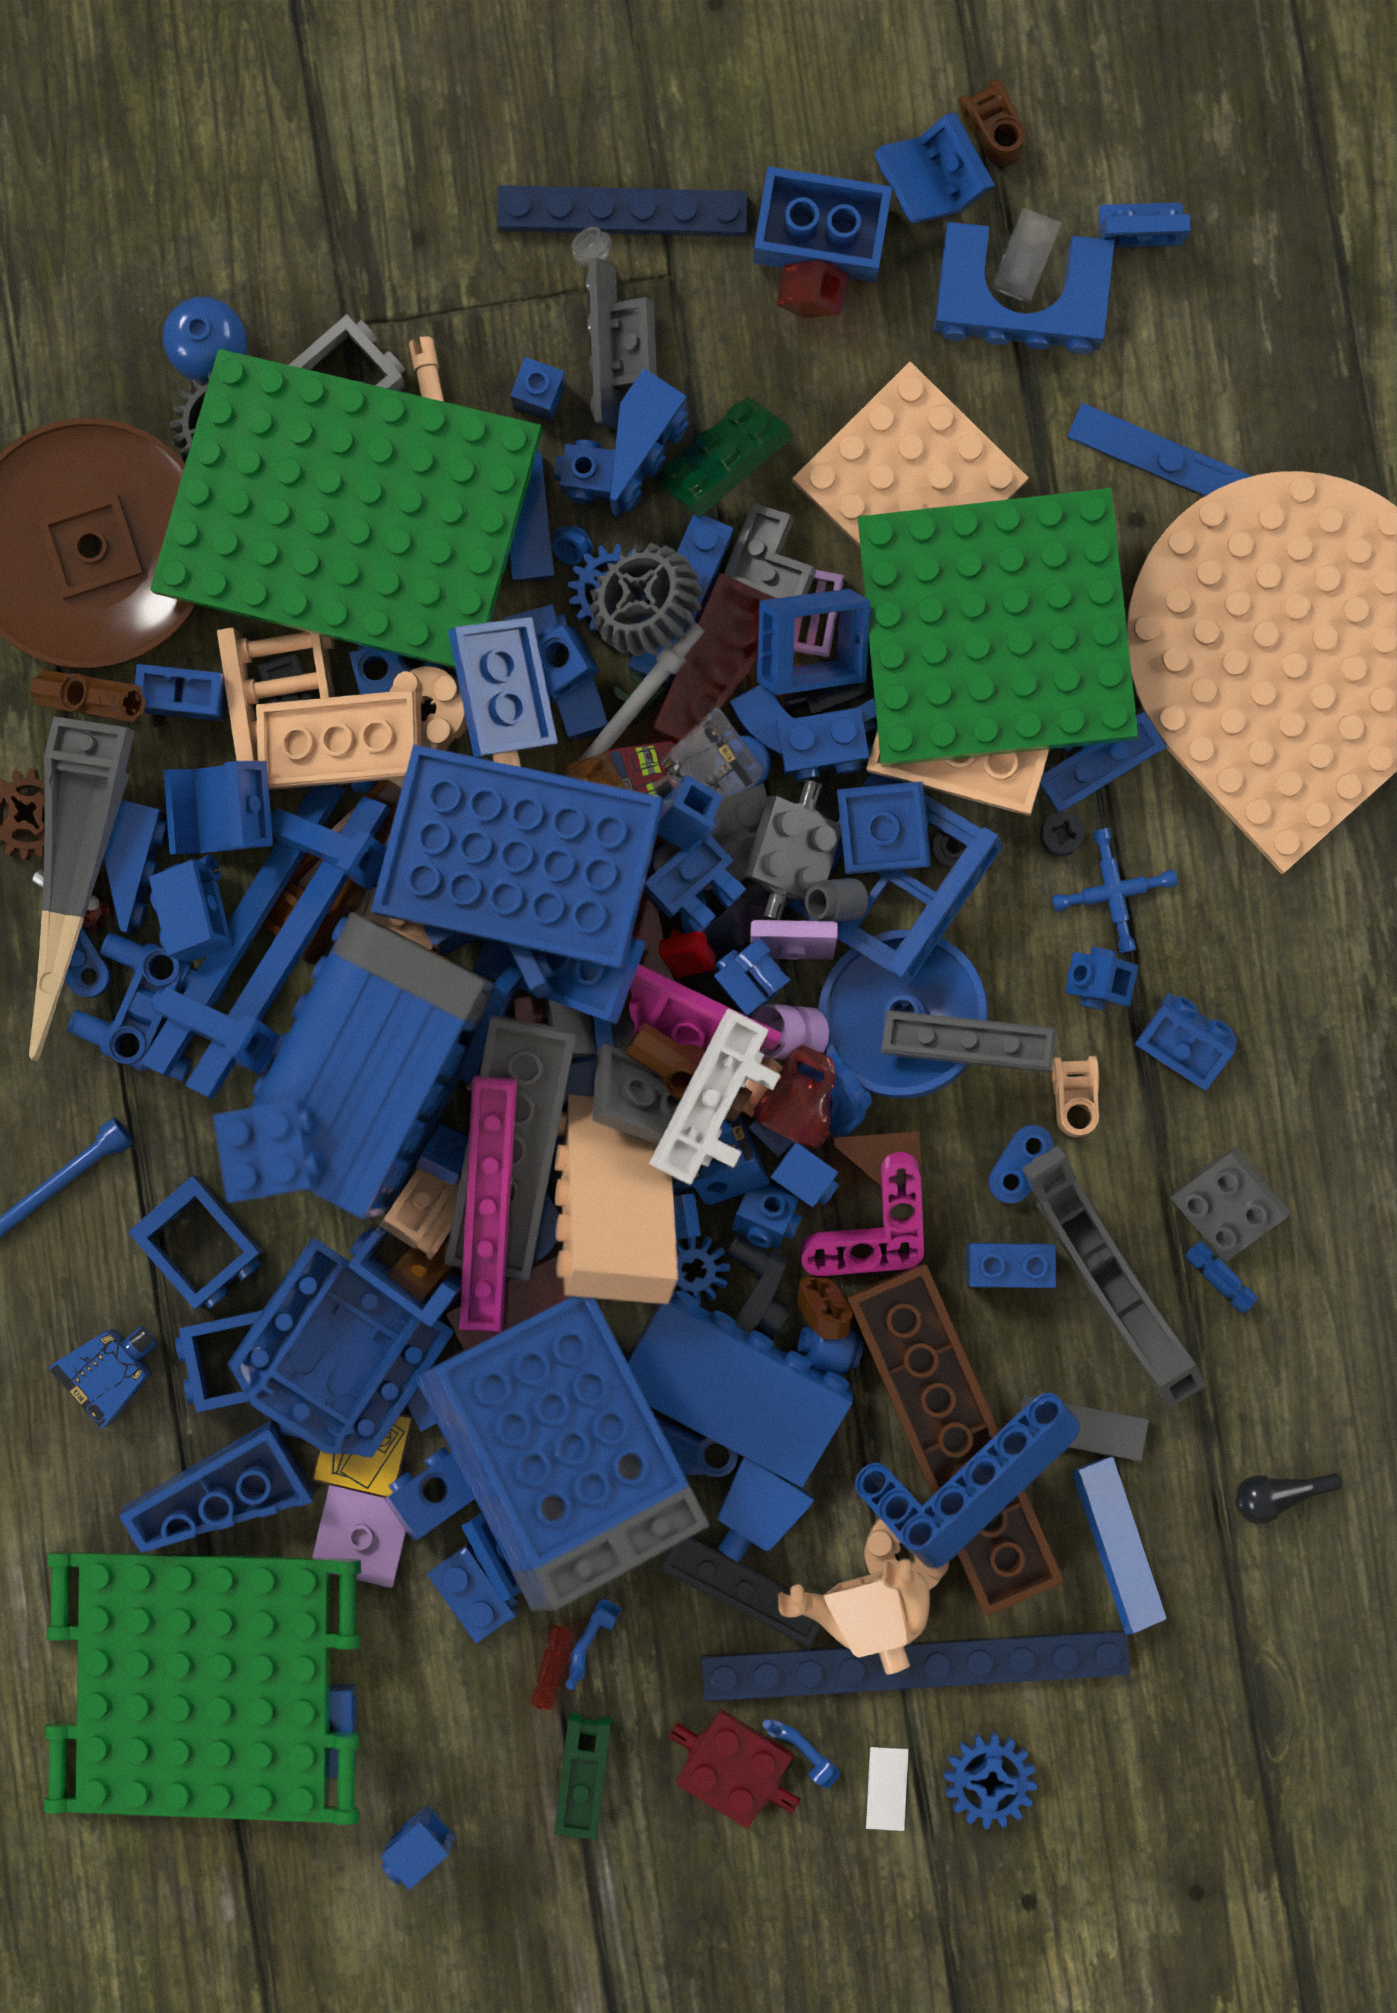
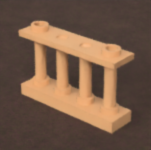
M233 627L217 630L236 760L258 761L257 720L255 721L253 704H258L259 699L315 689H319L320 698L336 697L328 649L334 648V638L310 632H301L249 641L248 638H243V635ZM313 648L316 672L261 682L249 679L247 663H251L252 658Z

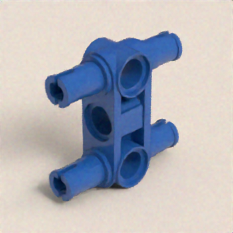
M109 932L103 942L100 954L134 969V977L115 1020L111 1023L75 1010L69 1020L66 1032L100 1046V1051L103 1052V1055L119 1063L126 1064L140 1071H148L149 1068L145 1067L141 1062L167 1021L165 1017L152 1009V998L158 990L166 987L180 994L186 991L199 969L194 967V962L189 963L167 956L163 947L155 943H146L143 946ZM169 957L174 965L173 973L167 979L160 980L155 974V964L159 959ZM226 982L223 989L214 1002L215 1004L220 1003L227 988L228 982ZM134 1034L140 1043L139 1051L136 1055L127 1058L121 1051V1042L127 1035ZM181 1055L169 1076L185 1082L193 1066L194 1059Z

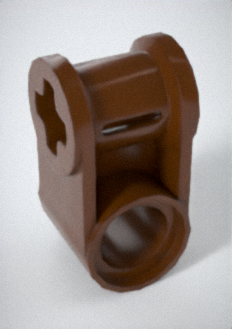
M998 79L990 81L988 88L971 97L966 95L960 97L958 104L962 116L968 127L974 132L991 163L1006 167L1018 161L1024 144L1025 129L1012 107L1002 83ZM1002 135L1009 136L1015 141V144L1003 147L995 139Z

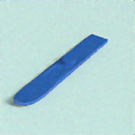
M1081 403L1067 435L1069 439L1202 496H1206L1237 480L1252 477V475L1085 403Z

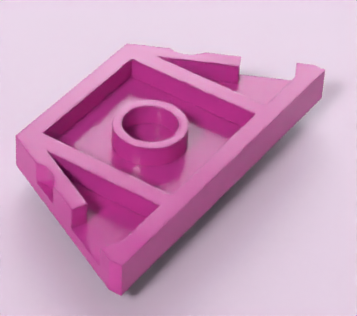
M639 964L630 986L632 995L629 1003L630 1017L635 1025L632 1031L633 1036L641 1024L646 1022L682 1046L692 1044L707 1050L727 1009L733 1010ZM737 1012L769 1029L759 1052L765 1048L770 1051L776 1047L781 1032Z

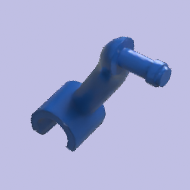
M601 1599L590 1617V1622L573 1648L569 1667L570 1678L566 1682V1687L569 1690L575 1689L577 1681L582 1680L585 1676L586 1653L599 1628L602 1626L610 1631L621 1611L619 1606L607 1599Z
M766 1719L763 1722L764 1729L767 1730L771 1737L791 1743L811 1761L814 1767L808 1775L816 1784L821 1785L824 1789H828L839 1778L838 1768L828 1758L823 1757L799 1731L776 1720Z

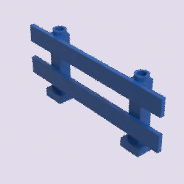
M335 784L312 786L295 815L279 808L270 811L272 836L278 842L227 923L232 946L208 955L183 995L168 987L160 989L154 994L151 1002L152 1009L165 1017L167 1021L141 1064L168 1078L196 1033L212 1042L185 1084L189 1089L213 1100L236 1061L246 1069L259 1074L280 1038L279 1035L261 1022L270 1005L348 878L352 879L357 885L371 890L380 876L386 848L374 836L391 810L387 805L363 796L340 833L323 826L344 792L340 786ZM308 853L323 859L320 867L229 1015L227 1016L212 1009L211 1006L305 854Z

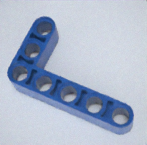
M1052 1393L1041 1394L1016 1415L924 1505L917 1500L887 1467L880 1463L869 1464L858 1473L855 1480V1489L914 1556L928 1568H939L948 1563L1074 1442L1080 1431V1422L1058 1396Z

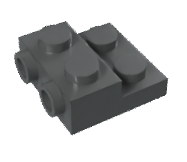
M763 783L751 788L731 789L718 793L723 798L714 817L717 819V824L711 836L734 860L726 870L738 881L748 879L743 877L767 801ZM710 884L704 888L705 891L710 889L713 891V887Z

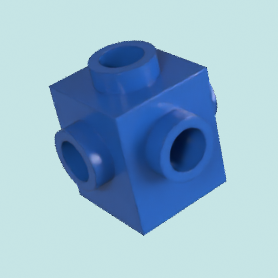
M577 440L576 445L566 444L564 456H556L554 481H560L561 493L568 495V500L582 504H592L593 499L610 501L615 450L602 449L600 443L590 440ZM584 470H588V471H589V472L584 473V474L580 473L581 471H584Z
M1092 947L1090 954L1073 952L1071 965L1067 973L1065 994L1081 998L1080 1006L1105 1011L1106 1004L1130 1007L1138 965L1117 959V952L1103 948Z
M776 1184L766 1185L746 1192L736 1213L732 1231L746 1236L749 1242L758 1247H772L779 1250L784 1237L793 1239L802 1216L795 1213L799 1198L793 1196L785 1187Z

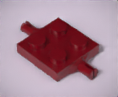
M721 1708L711 1724L701 1731L699 1735L682 1726L679 1722L675 1723L668 1738L689 1750L687 1762L676 1779L675 1784L747 1829L760 1809L770 1801L793 1814L801 1798L780 1786L781 1775L793 1758L791 1751Z

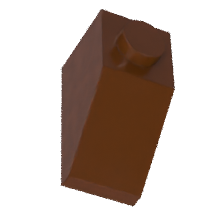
M919 1131L832 1138L833 1147L879 1186H881L880 1169L882 1162L886 1157L897 1152L908 1153L917 1160L921 1182H923ZM904 1168L897 1169V1174L895 1175L898 1190L905 1189L904 1175L906 1172Z

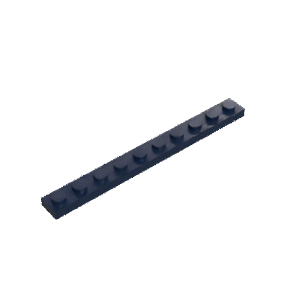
M1124 1630L913 1642L903 1646L910 1666L893 1674L885 1673L879 1653L856 1657L851 1649L846 1647L702 1655L704 1701L1130 1675L1128 1639Z

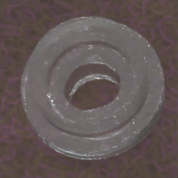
M598 227L587 228L580 232L572 242L573 258L580 266H588L589 259L598 257L605 260L612 247V239L606 232H601Z

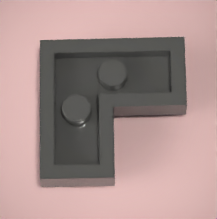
M752 503L722 581L727 585L768 599L807 594L816 574L815 568L780 555L794 521L792 516Z

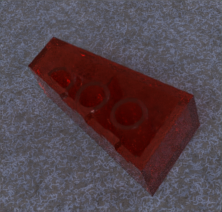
M722 573L717 576L696 621V624L704 630V633L684 656L686 662L676 674H673L648 733L666 741H674L675 745L683 749H688L693 745L705 729L703 725L713 719L758 660L760 601L776 599L775 597Z

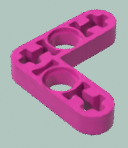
M904 1152L893 1153L886 1157L881 1164L883 1227L810 1234L803 1240L800 1247L801 1262L803 1268L808 1273L814 1276L903 1270L913 1268L920 1263L924 1255L921 1176L917 1160L912 1155ZM904 1168L906 1172L904 1175L905 1189L898 1190L895 1175L897 1174V1169ZM901 1203L909 1204L914 1208L913 1213L903 1219L892 1216L891 1210ZM908 1242V1252L900 1253V1243ZM864 1243L872 1246L873 1252L866 1258H856L851 1255V1249L857 1244ZM880 1243L886 1244V1255H882ZM842 1246L844 1258L838 1259L837 1247ZM817 1249H824V1259H815Z

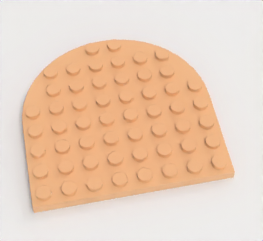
M1304 471L1273 472L1237 480L1213 491L1190 506L1165 530L1153 546L1141 567L1132 589L1127 609L1126 627L1133 686L1141 704V711L1146 713L1167 746V750L1280 874H1283L1397 772V507L1379 494L1346 479Z

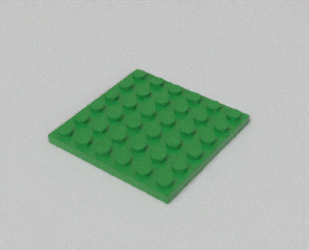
M1112 488L857 516L865 598L870 600L872 615L869 617V643L882 767L1138 740Z

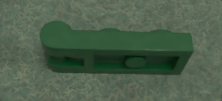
M569 1712L554 1835L597 1840L612 1717L599 1716V1720L582 1718L581 1713ZM580 1735L596 1737L595 1749L578 1747Z

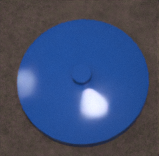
M893 930L874 935L873 937L896 951L910 930ZM942 938L909 986L853 949H850L830 971L821 991L818 1010L823 1013L828 1022L829 1039L825 1048L827 1053L839 1055L843 1059L845 1066L853 1072L862 1087L868 1092L897 1099L916 1098L937 1092L958 1079L971 1064L883 1055L881 1047L887 1010L988 1021L989 1017L986 992L976 969L957 947Z

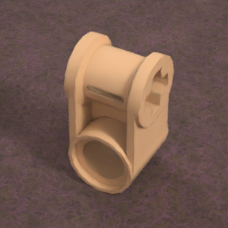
M1089 1056L1088 1060L1062 1061L1060 1057H1055L1052 1083L1058 1128L1068 1137L1078 1138L1085 1136L1095 1129L1099 1120V1070L1097 1057ZM1083 1074L1084 1076L1068 1077L1067 1075ZM1077 1106L1085 1110L1088 1116V1123L1085 1128L1076 1129L1069 1124L1067 1112L1071 1107Z

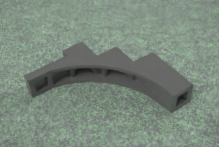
M1056 1146L1047 1153L1037 1156L1031 1163L1021 1168L1038 1201L1036 1205L1047 1227L1073 1261L1082 1282L1108 1316L1121 1343L1167 1406L1171 1409L1204 1388L1206 1384L1196 1363L1165 1322L1119 1252L1083 1191L1067 1156L1061 1148Z

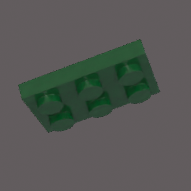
M747 396L742 402L734 404L728 410L727 415L712 428L702 432L695 442L682 454L668 461L664 469L654 479L663 491L696 517L700 518L790 440L794 434L787 423Z

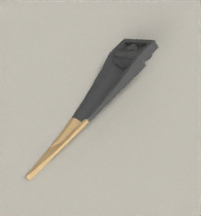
M53 716L44 754L45 838L43 901L37 985L29 1050L30 1059L38 1061L41 1056L130 775L126 773L135 731L127 727Z

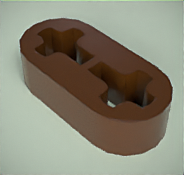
M810 1275L801 1279L798 1288L797 1305L812 1330L818 1336L829 1340H839L848 1336L853 1312L837 1285L831 1279L824 1276Z

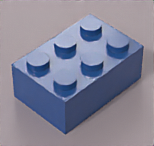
M768 166L754 245L753 263L876 283L892 186Z

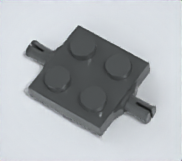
M805 780L799 803L794 804L778 796L767 797L743 877L761 884L766 891L771 893L765 913L763 914V917L768 918V920L781 921L786 899L795 898L805 903V896L809 888L819 881L828 879L841 837V824L823 817L815 809L819 792L822 788V785L817 784V782Z

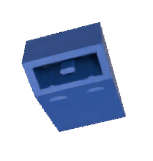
M645 368L620 403L610 493L612 516L616 519L620 517L624 510L630 513L634 509L643 493L639 490L641 484L647 476L652 479L656 476L665 462L666 457L663 456L666 447L670 441L677 444L689 426V423L686 421L689 412H687L686 395Z

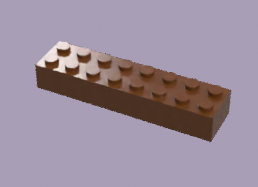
M921 1263L845 1297L852 1309L854 1318L931 1496H933L999 1433V1430L926 1264ZM1025 1490L1017 1495L957 1553L985 1617L1065 1583Z

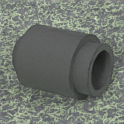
M854 878L822 880L807 891L805 906L808 914L818 921H854L860 919L865 914L868 906V895L864 885Z

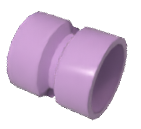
M765 1004L760 1006L752 1016V1019L781 1032L775 1048L770 1051L767 1048L760 1051L764 1054L763 1058L804 1061L811 1056H821L828 1044V1022L823 1013L816 1008Z

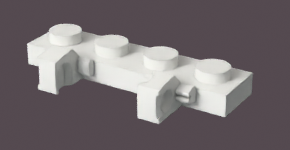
M727 1009L649 1163L650 1165L690 1185L701 1164L708 1167L712 1157L734 1168L741 1152L718 1141L722 1132L719 1128L740 1086L744 1088L748 1079L768 1089H774L780 1074L760 1064L764 1054L759 1052V1049L769 1029L733 1010Z

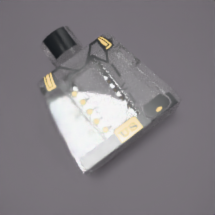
M716 706L674 745L662 759V765L668 772V775L657 781L655 788L659 796L665 799L687 774L722 795V799H725L754 786L764 773V770L721 709Z

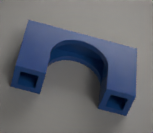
M947 222L943 242L934 332L943 333V337L950 340H966L968 336L984 337L985 342L995 345H1005L1009 343V340L1026 342V346L1033 349H1049L1051 345L1066 346L1069 352L1076 354H1089L1092 352V349L1099 350L1105 334L1114 240L1072 236L1067 251L1064 289L1061 297L1045 310L1035 313H1018L998 303L987 287L985 261L989 226Z

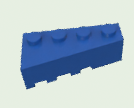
M270 1420L124 1505L119 1517L142 1553L193 1538L201 1533L234 1526L235 1523L259 1516L260 1518L275 1514L279 1510L312 1503L315 1490L283 1436L279 1433L274 1421Z

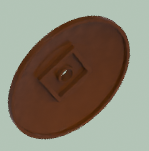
M74 418L49 423L19 437L0 452V635L22 652L45 663L72 669H102L126 664L151 653L170 640L184 626L198 605L156 595L150 591L185 468L183 460L171 448L146 431L126 423L102 418ZM89 537H97L102 541V550L94 558H85L81 554V545Z

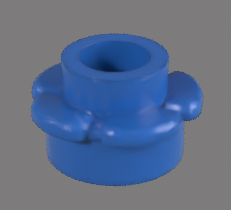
M572 525L569 528L561 526L556 530V538L553 541L552 549L555 556L563 563L576 565L584 561L583 555L585 553L589 555L592 553V542L582 528Z

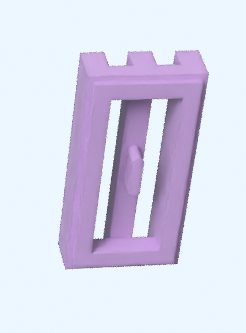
M816 570L814 579L818 580L816 593L825 591L826 582L834 583L833 591L842 590L844 575ZM829 612L822 647L814 645L820 614L811 615L806 644L798 642L803 616L795 617L793 653L800 652L808 656L816 655L820 656V658L829 659L837 612Z

